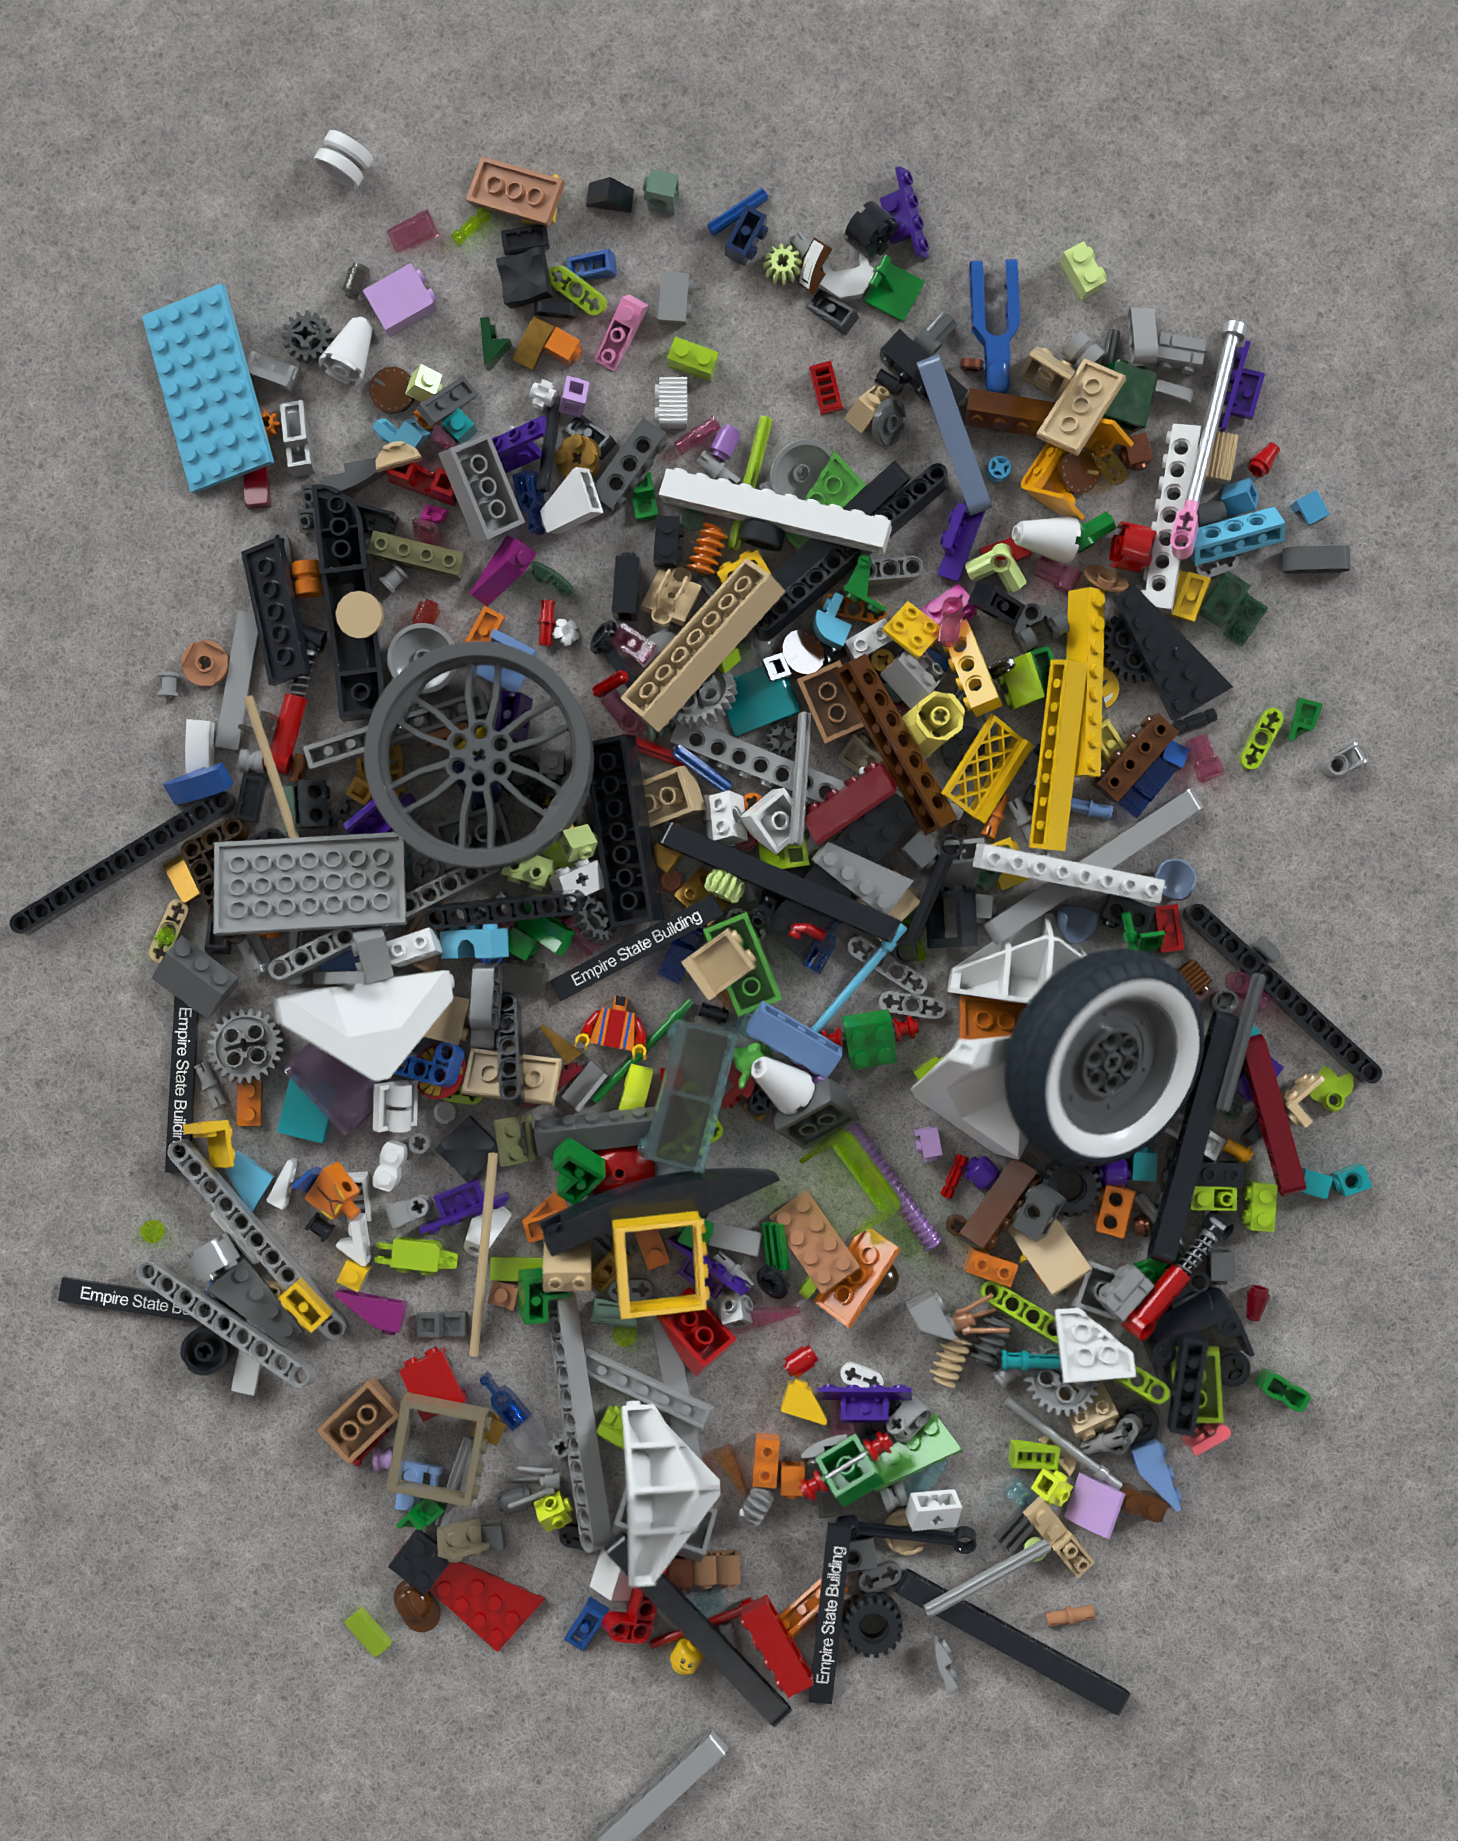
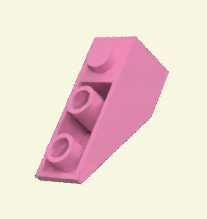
M630 294L621 298L596 355L595 362L615 372L640 328L650 305Z

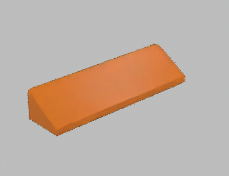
M821 1578L780 1614L793 1640L817 1619ZM846 1586L844 1595L849 1591V1589Z

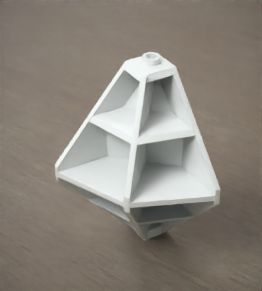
M1045 913L996 945L994 941L950 969L947 992L1028 1004L1033 995L1038 992V989L1052 975L1069 963L1087 954L1079 944L1071 943L1059 930L1057 919L1053 914Z
M439 970L394 976L369 984H337L275 998L273 1000L277 1023L294 1031L374 1081L389 1079L453 1000L452 988H454V979L452 974H449V970Z
M1011 1036L975 1040L959 1039L956 1046L926 1076L918 1081L911 1091L916 1099L993 1153L1019 1160L1028 1140L1015 1123L1006 1099L1004 1070Z
M628 1401L626 1406L621 1407L628 1505V1577L630 1587L648 1586L655 1584L656 1580L720 1496V1480L665 1423L655 1404L640 1405V1401Z

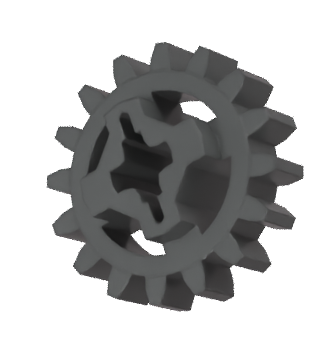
M308 310L305 311V316H301L299 312H296L297 318L294 320L292 317H289L291 324L283 325L287 331L281 333L282 338L286 340L283 342V346L288 349L289 355H295L296 360L299 362L302 358H304L306 363L310 362V358L318 362V355H322L324 350L330 345L328 342L333 341L332 335L329 334L332 332V329L327 325L326 319L324 317L320 319L319 314L316 312L313 316H311ZM313 324L317 325L322 332L314 329ZM293 342L300 344L302 350L296 348Z
M595 894L591 896L586 895L585 906L571 916L577 922L574 926L580 928V935H586V941L592 939L593 944L598 942L603 944L614 937L613 933L617 931V928H611L608 906L603 904V898L597 900Z

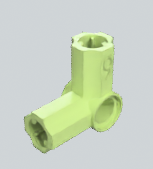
M997 544L993 547L992 551L965 564L967 574L974 582L997 572L1008 592H1015L1026 584V579L1012 556V549L1007 544ZM997 556H1004L1006 559H1005V560H999V559H997L996 557H997Z

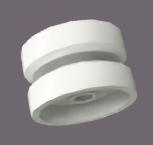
M329 130L323 140L325 148L318 149L313 162L319 170L334 181L348 188L358 189L364 178L361 171L369 169L374 160L373 156L351 137L336 130Z

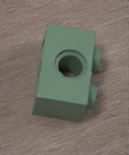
M651 169L649 177L645 176L643 191H645L644 200L647 201L648 209L675 215L680 194L679 175Z

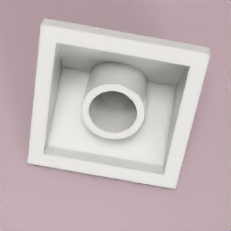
M602 1548L590 1587L610 1601H629L633 1588L629 1586V1577Z

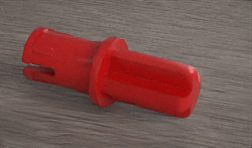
M553 600L540 601V619L537 621V624L540 625L539 646L550 647L552 644L553 626L556 625L554 621L555 601Z

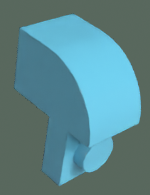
M386 418L376 420L372 426L381 440L389 443L403 441L417 450L423 446L431 434L414 419L405 420L399 429Z
M835 592L831 598L827 597L822 610L825 613L820 610L816 611L813 616L812 626L816 637L822 643L840 650L846 641L852 625L835 617L844 597Z

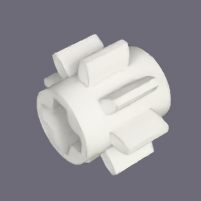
M542 379L541 384L536 382L533 384L529 393V399L533 400V407L543 411L545 406L552 407L557 396V391L553 390V383Z

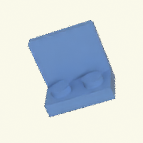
M493 629L490 635L492 642L512 646L537 658L536 650ZM479 665L476 674L494 683L495 667ZM504 668L502 670L501 688L509 692H519L526 677Z

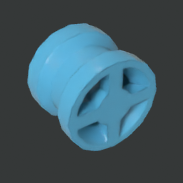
M996 456L991 459L986 468L988 479L994 483L1005 481L1011 471L1010 461L1004 456Z

